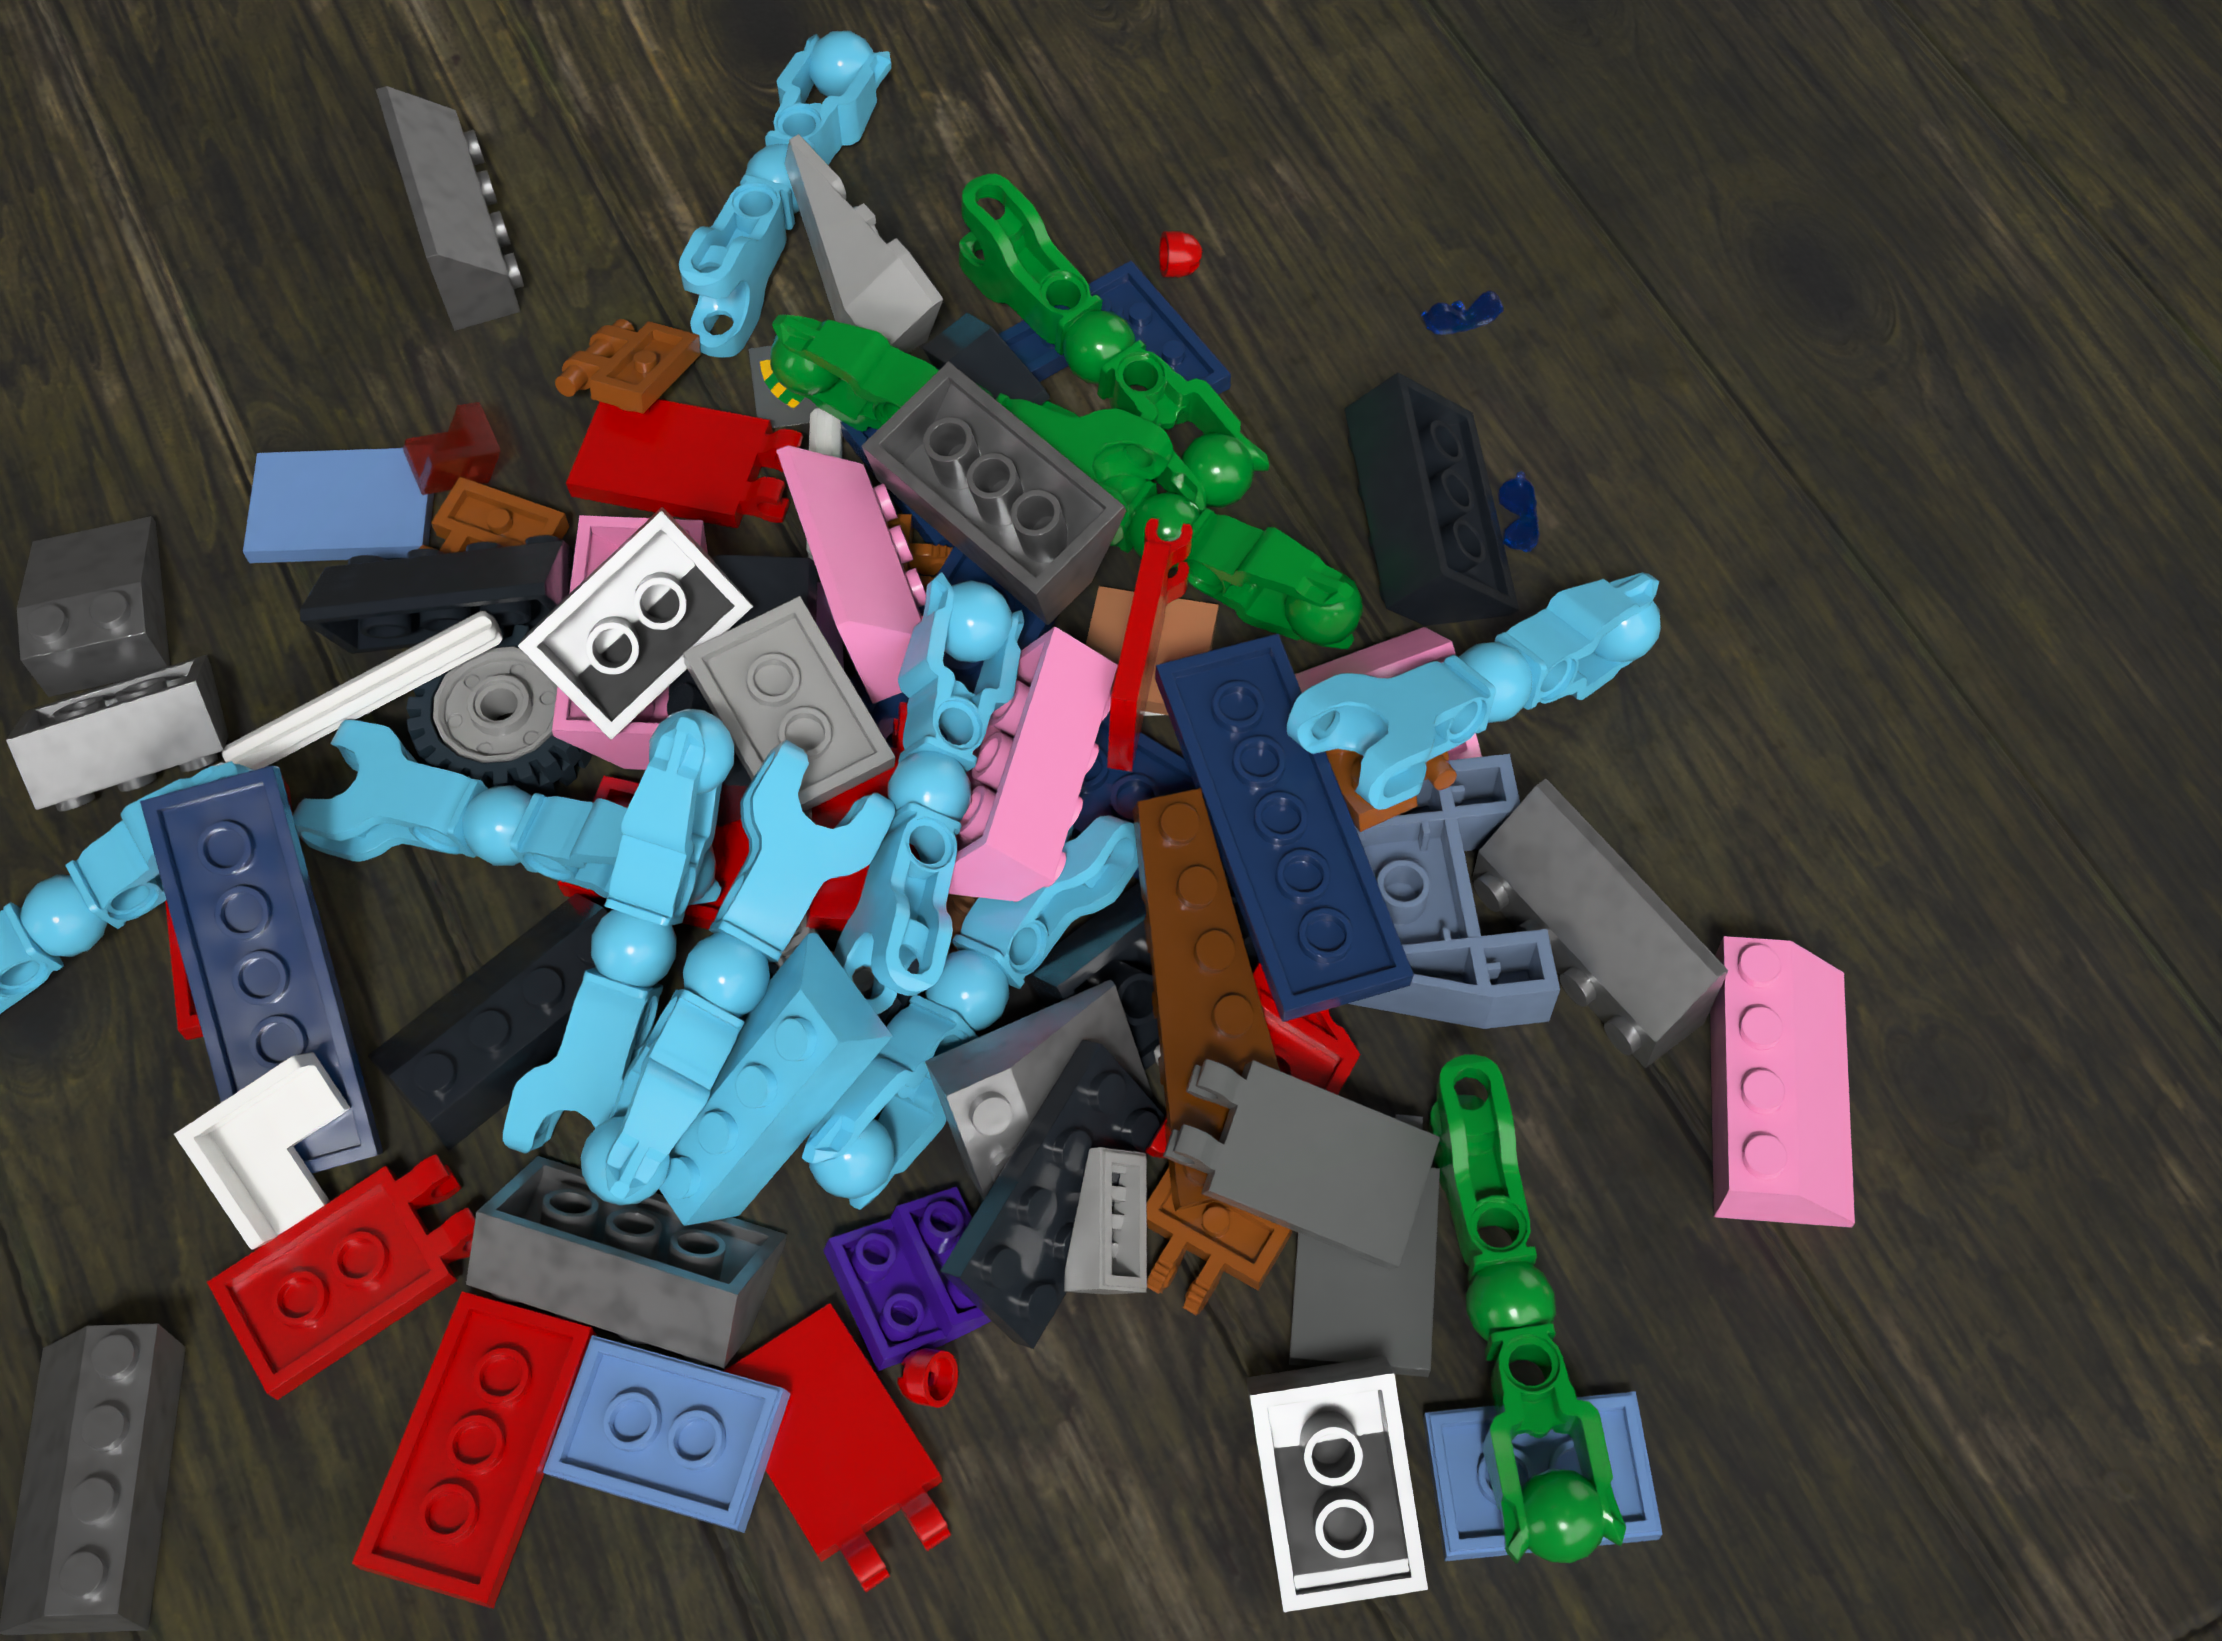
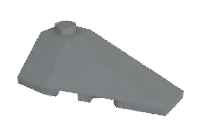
M799 134L789 139L784 164L835 321L877 331L888 339L891 346L908 354L928 340L943 301L942 296L910 252L897 238L888 244L883 241L874 225L876 224L875 215L864 203L852 207L846 201V191L840 177Z

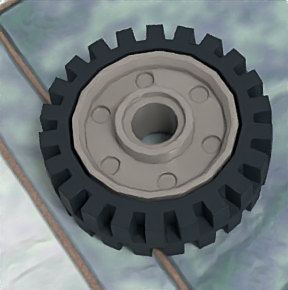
M515 625L512 636H509L504 626H499L503 635L499 645L413 689L416 697H408L406 708L410 719H407L408 730L417 754L424 765L456 772L470 779L481 780L488 789L494 786H516L530 795L539 791L540 794L546 797H552L557 795L553 783L559 780L568 787L577 779L574 766L577 765L585 769L592 757L589 752L553 736L552 725L557 685L518 647L522 638L530 631L529 626ZM513 713L509 718L496 721L504 714Z

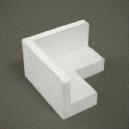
M314 1052L290 1057L174 1135L247 1245L253 1250L265 1245L330 1202L294 1148V1145L349 1110L350 1106Z

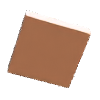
M1099 586L1086 646L1118 665L1134 592ZM1178 598L1166 606L1165 619L1145 712L1168 715L1155 680L1156 665L1212 650L1218 620V604ZM1114 677V680H1113L1112 687H1111V690H1110V691H1113V686H1114V682H1115V677Z

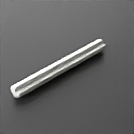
M480 611L225 746L224 751H222V756L225 762L232 761L234 764H240L254 770L264 768L337 730L344 720H356L499 645L503 639L499 624L493 615L488 614L486 611Z

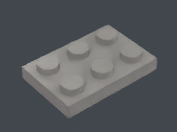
M800 596L683 652L684 664L714 716L723 721V724L730 732L734 742V750L751 780H753L770 751L785 740L802 748L808 755L809 765L803 775L798 792L803 813L895 766V755Z

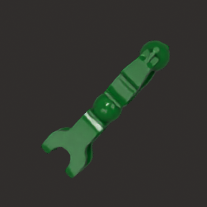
M995 173L986 174L972 179L962 191L961 215L971 232L966 234L959 242L958 260L963 273L986 298L996 303L1009 305L1042 339L1054 344L1055 351L1059 355L1064 354L1065 360L1075 376L1086 383L1098 384L1097 395L1102 400L1108 398L1111 409L1117 408L1153 422L1162 429H1171L1175 424H1182L1186 421L1192 422L1205 434L1192 441L1182 453L1181 459L1174 451L1173 457L1160 476L1154 478L1167 492L1185 496L1197 506L1200 514L1207 507L1224 508L1238 502L1251 487L1254 471H1268L1269 461L1267 454L1240 432L1241 422L1206 381L1197 378L1186 381L1162 358L1153 352L1146 351V345L1142 340L1136 342L1135 334L1128 321L1114 312L1101 310L1103 300L1097 294L1093 297L1090 295L1087 281L1053 244L1033 204L1008 179ZM989 197L998 200L1004 206L1005 213L1000 219L995 220L977 204L979 199ZM983 250L984 260L978 259L974 255L975 252ZM1063 305L1069 307L1070 309L1061 310L1053 306ZM1140 385L1144 386L1148 390L1137 391L1131 389L1129 386Z
M778 315L772 323L777 335L771 347L770 365L779 383L789 391L810 399L818 408L858 431H867L869 427L879 429L939 371L930 363L891 346L885 336L874 330L829 319L820 322L812 318L794 315ZM977 384V385H978L980 388H982L986 393H988L991 397H993V395L991 394V392H989L987 389H985V388L982 387L981 385ZM1000 393L996 399L997 402L1125 506L1126 513L1110 546L1117 544L1130 527L1128 505L1120 493L1104 483L1110 478L1121 475L1147 480L1160 476L1174 454L1173 445L1166 431L1153 422L1117 408L1097 410L1085 416L1071 417L1030 401L1010 399L1009 396Z
M1048 401L1041 405L1071 417H1078L1073 412ZM1121 475L1110 478L1104 483L1123 496L1129 511L1130 527L1123 538L1113 546L1119 547L1126 553H1129L1134 548L1136 554L1142 559L1145 526L1151 518L1159 519L1157 535L1164 541L1178 539L1181 535L1183 523L1190 524L1193 531L1191 552L1183 562L1188 563V582L1193 587L1234 609L1237 616L1251 626L1294 640L1303 639L1305 642L1322 647L1348 649L1354 641L1352 633L1356 630L1363 612L1362 597L1355 582L1343 572L1325 565L1318 555L1279 529L1267 527L1263 531L1235 518L1217 515L1208 508H1205L1202 514H1200L1197 506L1185 496L1169 492L1157 494L1156 483L1150 480L1146 481L1143 478ZM1179 563L1172 566L1171 568L1177 567L1178 570Z
M1461 1055L1447 1062L1441 1070L1437 1084V1102L1431 1110L1428 1132L1440 1137L1433 1159L1435 1168H1440L1439 1182L1448 1199L1461 1254L1465 1263L1470 1267L1467 1274L1470 1285L1466 1292V1312L1478 1335L1488 1342L1484 1351L1486 1360H1495V1366L1491 1374V1388L1496 1416L1483 1443V1453L1496 1505L1502 1515L1504 1549L1516 1564L1527 1549H1529L1546 1561L1572 1563L1588 1557L1601 1544L1603 1537L1621 1546L1626 1525L1611 1487L1613 1474L1599 1411L1589 1401L1577 1400L1575 1390L1569 1381L1563 1356L1559 1347L1553 1342L1556 1334L1554 1324H1552L1556 1315L1555 1294L1544 1273L1534 1266L1537 1259L1536 1248L1527 1247L1526 1245L1531 1233L1530 1217L1518 1167L1514 1120L1503 1075L1497 1064L1487 1057ZM1465 1077L1477 1079L1487 1090L1488 1098L1486 1102L1475 1095H1457L1454 1089L1455 1083ZM1486 1226L1499 1227L1509 1234L1513 1243L1504 1248H1494L1487 1245L1480 1238L1478 1230ZM1517 1360H1528L1535 1363L1544 1375V1382L1536 1386H1526L1518 1382L1512 1376L1509 1364ZM1552 1429L1556 1433L1569 1434L1573 1439L1582 1475L1573 1470L1551 1468L1531 1476L1521 1486L1512 1440L1516 1438L1517 1434L1526 1433L1536 1438H1542Z

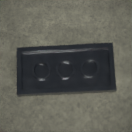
M1087 1040L1081 1041L940 1271L1014 1343L1034 1349L1067 1293L1064 1292L1065 1268L1089 1149L1102 1147L1146 1153L1145 1150L1166 1117L1103 1044ZM1112 1173V1186H1118L1120 1174ZM1112 1202V1213H1113V1208H1114V1203H1115V1202Z

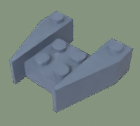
M1510 754L1448 760V763L1457 774L1456 780L1450 787L1437 790L1426 779L1423 782L1420 793L1417 794V807L1362 832H1359L1356 828L1414 976L1411 985L1348 1004L1482 1029L1549 1022L1560 992V986L1548 930L1541 929L1481 936L1464 851L1480 850L1520 804Z

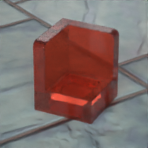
M480 402L457 405L448 432L408 438L403 446V452L422 495L452 490L459 477L480 484L489 483L501 453Z

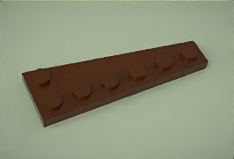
M1200 788L1138 801L1133 808L1141 897L1146 907L1144 918L1147 953H1150L1154 985V991L1151 994L1154 1018H1157L1161 1054L1158 1058L1160 1084L1164 1085L1167 1123L1165 1124L1166 1143H1168L1171 1131L1173 1129L1180 1131L1183 1124L1208 1133L1218 1142L1220 1140L1230 1109L1186 1092L1195 1065L1202 1066L1204 1060L1208 1059L1231 1068L1241 1076L1245 1064L1254 1060L1280 1071ZM1168 1159L1172 1201L1175 1211L1217 1201L1201 1194L1208 1175L1207 1173Z

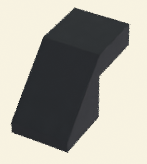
M969 313L963 315L922 347L933 366L940 370L949 361L974 383L981 385L991 392L995 400L1002 393L1009 396L1010 399H1022L1041 406L1050 398L1042 384L995 330Z

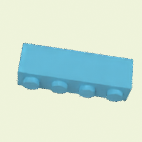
M817 933L807 934L770 979L764 998L753 1011L739 1018L745 1023L739 1031L736 1041L710 1090L707 1103L669 1153L670 1166L666 1179L659 1190L684 1226L739 1216L893 1037Z

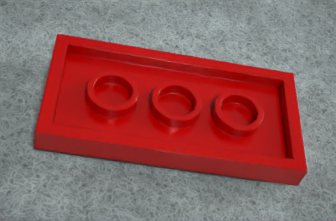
M462 1291L352 1564L360 1570L494 1609L545 1474L543 1470L591 1336H597L592 1327Z

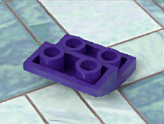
M957 1187L898 1205L890 1219L829 1238L825 1245L824 1254L877 1371L901 1363L903 1358L913 1350L935 1349L991 1322L970 1299L940 1272L972 1220Z

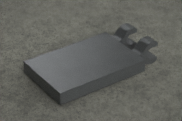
M1208 1059L1204 1060L1202 1066H1194L1186 1092L1230 1109L1220 1140L1218 1142L1208 1133L1183 1124L1180 1131L1175 1129L1171 1131L1163 1156L1176 1163L1207 1173L1208 1175L1201 1194L1387 1269L1400 1267L1440 1137L1254 1060L1245 1064L1241 1076L1231 1068Z
M1395 1115V1119L1421 1130L1423 1129V1117ZM1430 1168L1399 1268L1387 1269L1298 1233L1289 1365L1317 1367L1386 1356L1394 1374L1429 1376L1431 1371L1440 1168Z

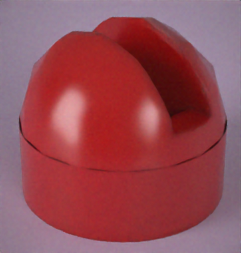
M1163 231L1159 243V266L1162 277L1191 275L1199 267L1200 259L1202 258V247L1198 239L1182 231Z
M924 1348L913 1350L903 1358L901 1365L905 1366L903 1377H897V1384L901 1393L909 1401L918 1405L935 1408L945 1406L953 1397L958 1382V1366L954 1356L948 1351Z

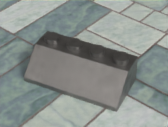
M388 86L376 89L424 252L454 331L521 312L514 289L523 287L524 284L514 253L503 256L500 247L510 245L511 243L500 211L491 214L488 211L487 206L496 204L497 199L487 170L477 173L474 165L485 163L475 131L463 132L454 109Z
M949 361L862 445V449L880 483H884L887 489L1047 625L1092 582L1126 513L1123 504Z
M1544 779L1533 788L1479 850L1472 878L1474 888L1482 902L1494 912L1501 911L1517 928V932L1548 930L1556 972L1560 975V982L1565 992L1576 1004L1582 1007L1588 1006L1604 1023V1029L1609 1040L1621 1053L1628 1056L1632 1054L1644 1068H1647L1705 1023L1729 970L1547 779Z
M537 1156L476 1212L466 1285L491 1292L495 1298L505 1302H521L552 1312L559 1319L574 1323H586L617 1333L622 1339L631 1343H648L681 1354L685 1359L696 1364H712L724 1368L751 1333L784 1250L787 1234L733 1217L684 1226L665 1197L657 1193L638 1204L620 1206L606 1202L589 1189L581 1169Z
M158 1323L86 1326L43 1348L0 1619V1634L27 1635L148 1630L186 1349L184 1345Z

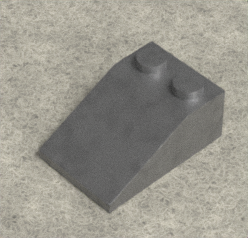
M152 516L32 542L17 605L20 660L48 697L120 682L170 666L156 522Z
M1112 980L925 1061L965 1169L983 1200L1082 1040L1103 1044L1149 1098L1153 1096L1116 986Z
M1386 1356L1247 1377L1254 1433L1284 1612L1428 1590L1395 1375Z

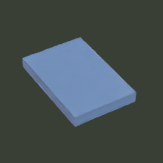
M433 447L257 453L243 553L248 562L349 560L351 557L360 555H373L384 559L407 558L409 551L419 549L422 545L429 546L438 462Z
M592 1335L543 1473L551 1477L745 1533L791 1393L781 1387Z
M1636 1392L1577 1397V1400L1589 1401L1598 1409L1601 1417L1613 1474L1611 1487L1626 1525L1623 1543L1659 1540L1662 1536V1528ZM1495 1406L1428 1412L1423 1417L1444 1561L1508 1555L1504 1549L1502 1515L1496 1505L1483 1453V1443L1496 1416ZM1552 1429L1542 1438H1536L1523 1433L1517 1434L1516 1438L1512 1440L1521 1486L1531 1476L1551 1468L1573 1470L1582 1475L1573 1439L1569 1434L1556 1433ZM1603 1537L1599 1546L1615 1543ZM1527 1549V1551H1526L1525 1553H1533V1552H1531L1529 1549Z

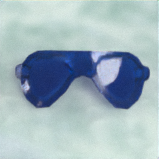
M1487 291L1468 310L1465 309L1463 302L1460 300L1455 301L1452 306L1447 303H1437L1429 309L1428 313L1427 311L1422 312V319L1428 330L1438 335H1446L1487 325L1503 312L1504 306L1494 291Z
M1518 472L1515 479L1506 481L1498 491L1499 503L1520 517L1505 529L1503 542L1511 549L1530 552L1532 548L1537 546L1540 537L1536 508L1537 500L1535 499L1534 487L1525 478V473Z

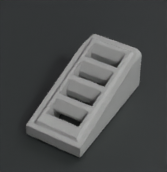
M1102 1147L1090 1148L1066 1262L1064 1292L1090 1294L1145 1293L1147 1289L1146 1153ZM1112 1173L1120 1174L1118 1186H1112ZM1112 1202H1115V1203H1114V1208H1113V1213H1112Z

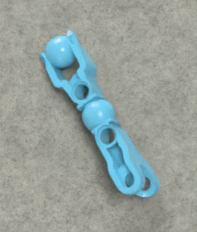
M832 31L821 39L815 34L808 38L803 51L795 53L777 79L780 107L774 118V131H769L765 137L766 147L758 151L749 160L746 174L740 181L741 185L731 193L714 224L711 227L702 226L696 229L680 257L679 269L684 290L699 294L698 303L690 324L692 333L700 337V351L703 354L712 357H733L745 347L759 321L767 281L785 247L787 240L786 229L791 230L795 224L794 214L799 211L784 164L789 139L799 134L829 165L842 145H853L862 137L877 103L876 89L892 68L888 51L874 53L867 40L852 31ZM814 84L821 94L827 96L822 104L805 103ZM720 315L732 318L733 326L721 335L709 333Z
M942 572L927 584L923 619L913 628L898 676L900 690L909 700L907 704L908 714L903 732L904 751L900 753L899 764L888 782V799L893 801L895 805V814L875 857L869 865L859 903L847 921L834 952V957L851 980L855 969L860 966L871 968L874 975L872 995L870 999L866 1000L877 1015L893 1004L897 993L915 996L934 986L942 975L953 932L952 920L947 912L946 902L957 855L955 836L960 833V821L971 804V782L966 772L976 766L977 757L972 753L981 745L985 737L991 714L1009 702L1014 696L1021 653L1017 640L1025 622L1022 610L1012 613L1003 595L986 583L971 580L951 586ZM944 651L959 661L974 663L984 660L974 694L969 692L963 683L956 681L954 673L944 666ZM940 729L947 735L948 741L943 737ZM909 843L918 851L921 862L912 854ZM917 958L919 971L917 974H911L907 970Z
M1642 572L1610 583L1602 579L1562 590L1550 600L1546 609L1519 622L1507 632L1497 635L1495 642L1476 644L1465 651L1459 658L1456 655H1451L1445 658V661L1442 663L1438 661L1429 662L1392 678H1376L1365 674L1353 673L1335 675L1308 688L1296 699L1287 722V735L1311 754L1343 749L1355 751L1364 756L1361 761L1359 784L1355 792L1374 808L1379 810L1387 809L1420 793L1427 770V761L1463 744L1475 733L1483 732L1486 730L1488 723L1506 721L1515 716L1523 707L1529 710L1536 707L1539 702L1546 704L1567 695H1573L1576 699L1583 700L1613 679L1621 668L1645 655L1659 638L1661 630L1660 611L1653 601L1659 581L1650 574Z
M685 709L672 713L658 725L649 740L650 763L621 823L623 835L612 872L609 895L604 905L612 910L601 918L592 934L591 956L596 967L585 970L583 982L575 998L557 1056L551 1062L535 1067L516 1082L503 1130V1142L510 1149L526 1154L543 1146L551 1138L564 1110L579 1112L591 1120L594 1128L609 1120L626 1072L632 1061L638 1056L652 1031L658 1009L659 996L663 989V985L657 982L667 975L676 958L677 937L672 925L683 922L684 913L690 902L705 853L710 848L714 839L722 782L726 779L734 765V742L730 732L723 724V721L705 710Z
M344 720L330 744L338 747L345 762L358 772L356 780L346 792L332 799H303L293 814L297 834L309 847L350 861L361 862L383 854L391 847L407 844L447 854H464L472 858L478 856L494 866H514L521 862L527 871L538 872L555 880L591 889L599 896L607 899L612 872L623 835L621 823L627 808L602 798L596 799L592 803L558 796L546 797L539 793H535L532 796L516 786H494L488 789L481 780L470 779L456 772L419 764L389 727L357 720ZM712 845L705 853L688 905L714 902L720 895L722 888L715 880L717 865Z
M788 740L783 741L770 751L741 799V822L749 839V853L727 893L714 922L709 928V931L714 934L699 941L688 954L683 969L684 989L675 990L638 1056L629 1066L609 1120L598 1125L585 1141L581 1154L582 1175L589 1189L603 1201L620 1206L638 1204L654 1195L664 1183L670 1166L669 1153L707 1103L710 1090L736 1041L739 1031L745 1023L739 1018L753 1011L766 994L770 981L768 962H778L816 893L825 881L848 876L871 863L895 814L893 801L879 793H873L855 801L849 812L834 829L815 825L803 813L798 797L803 775L809 765L808 755L802 748Z
M232 761L222 762L200 771L191 778L178 779L129 804L120 814L123 819L121 822L90 844L76 861L72 860L66 864L70 875L57 874L37 883L26 895L22 908L12 902L3 907L4 910L0 911V1014L43 984L51 972L54 970L58 971L64 967L60 956L73 957L91 949L103 936L107 923L119 929L126 924V921L138 918L166 901L140 801L246 773L254 769L234 764Z
M1109 815L1100 816L1076 839L1068 841L1073 832L1072 825L1068 830L1062 850L1066 853L1065 866L1058 879L1050 887H1042L1018 902L978 898L962 923L960 935L956 934L951 941L959 951L947 955L944 969L938 982L925 990L926 999L918 995L912 996L909 1000L911 1003L909 1007L899 1011L890 1021L886 1028L893 1037L811 1132L805 1145L802 1159L809 1163V1168L816 1182L826 1192L836 1197L848 1198L851 1206L861 1210L875 1199L895 1174L905 1172L916 1157L941 1131L946 1123V1116L925 1061L979 1038L975 1032L985 1030L1002 1017L1009 999L1008 985L1021 989L1025 983L1023 980L1025 976L1033 973L1041 965L1071 922L1081 916L1096 913L1116 901L1138 868L1133 823ZM883 1109L878 1121L874 1119L876 1115Z

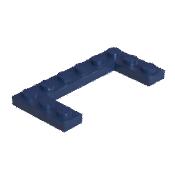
M1132 260L1088 284L1090 295L1093 297L1097 294L1103 300L1102 311L1114 312L1128 321L1135 334L1136 342L1142 340L1146 345V351L1153 352L1162 358L1186 381L1196 378L1204 380L1218 395L1230 389L1231 373ZM1063 305L1053 306L1061 310L1070 309L1069 307ZM1024 320L998 334L1039 382L1068 366L1064 354L1059 355L1055 351V345L1042 339ZM840 422L843 437L876 478L862 449V445L878 429L869 427L867 431H858L844 422ZM887 489L889 496L902 513L912 514L913 527L927 544H933L934 546L938 544L942 546L947 545V547L954 548L951 542Z

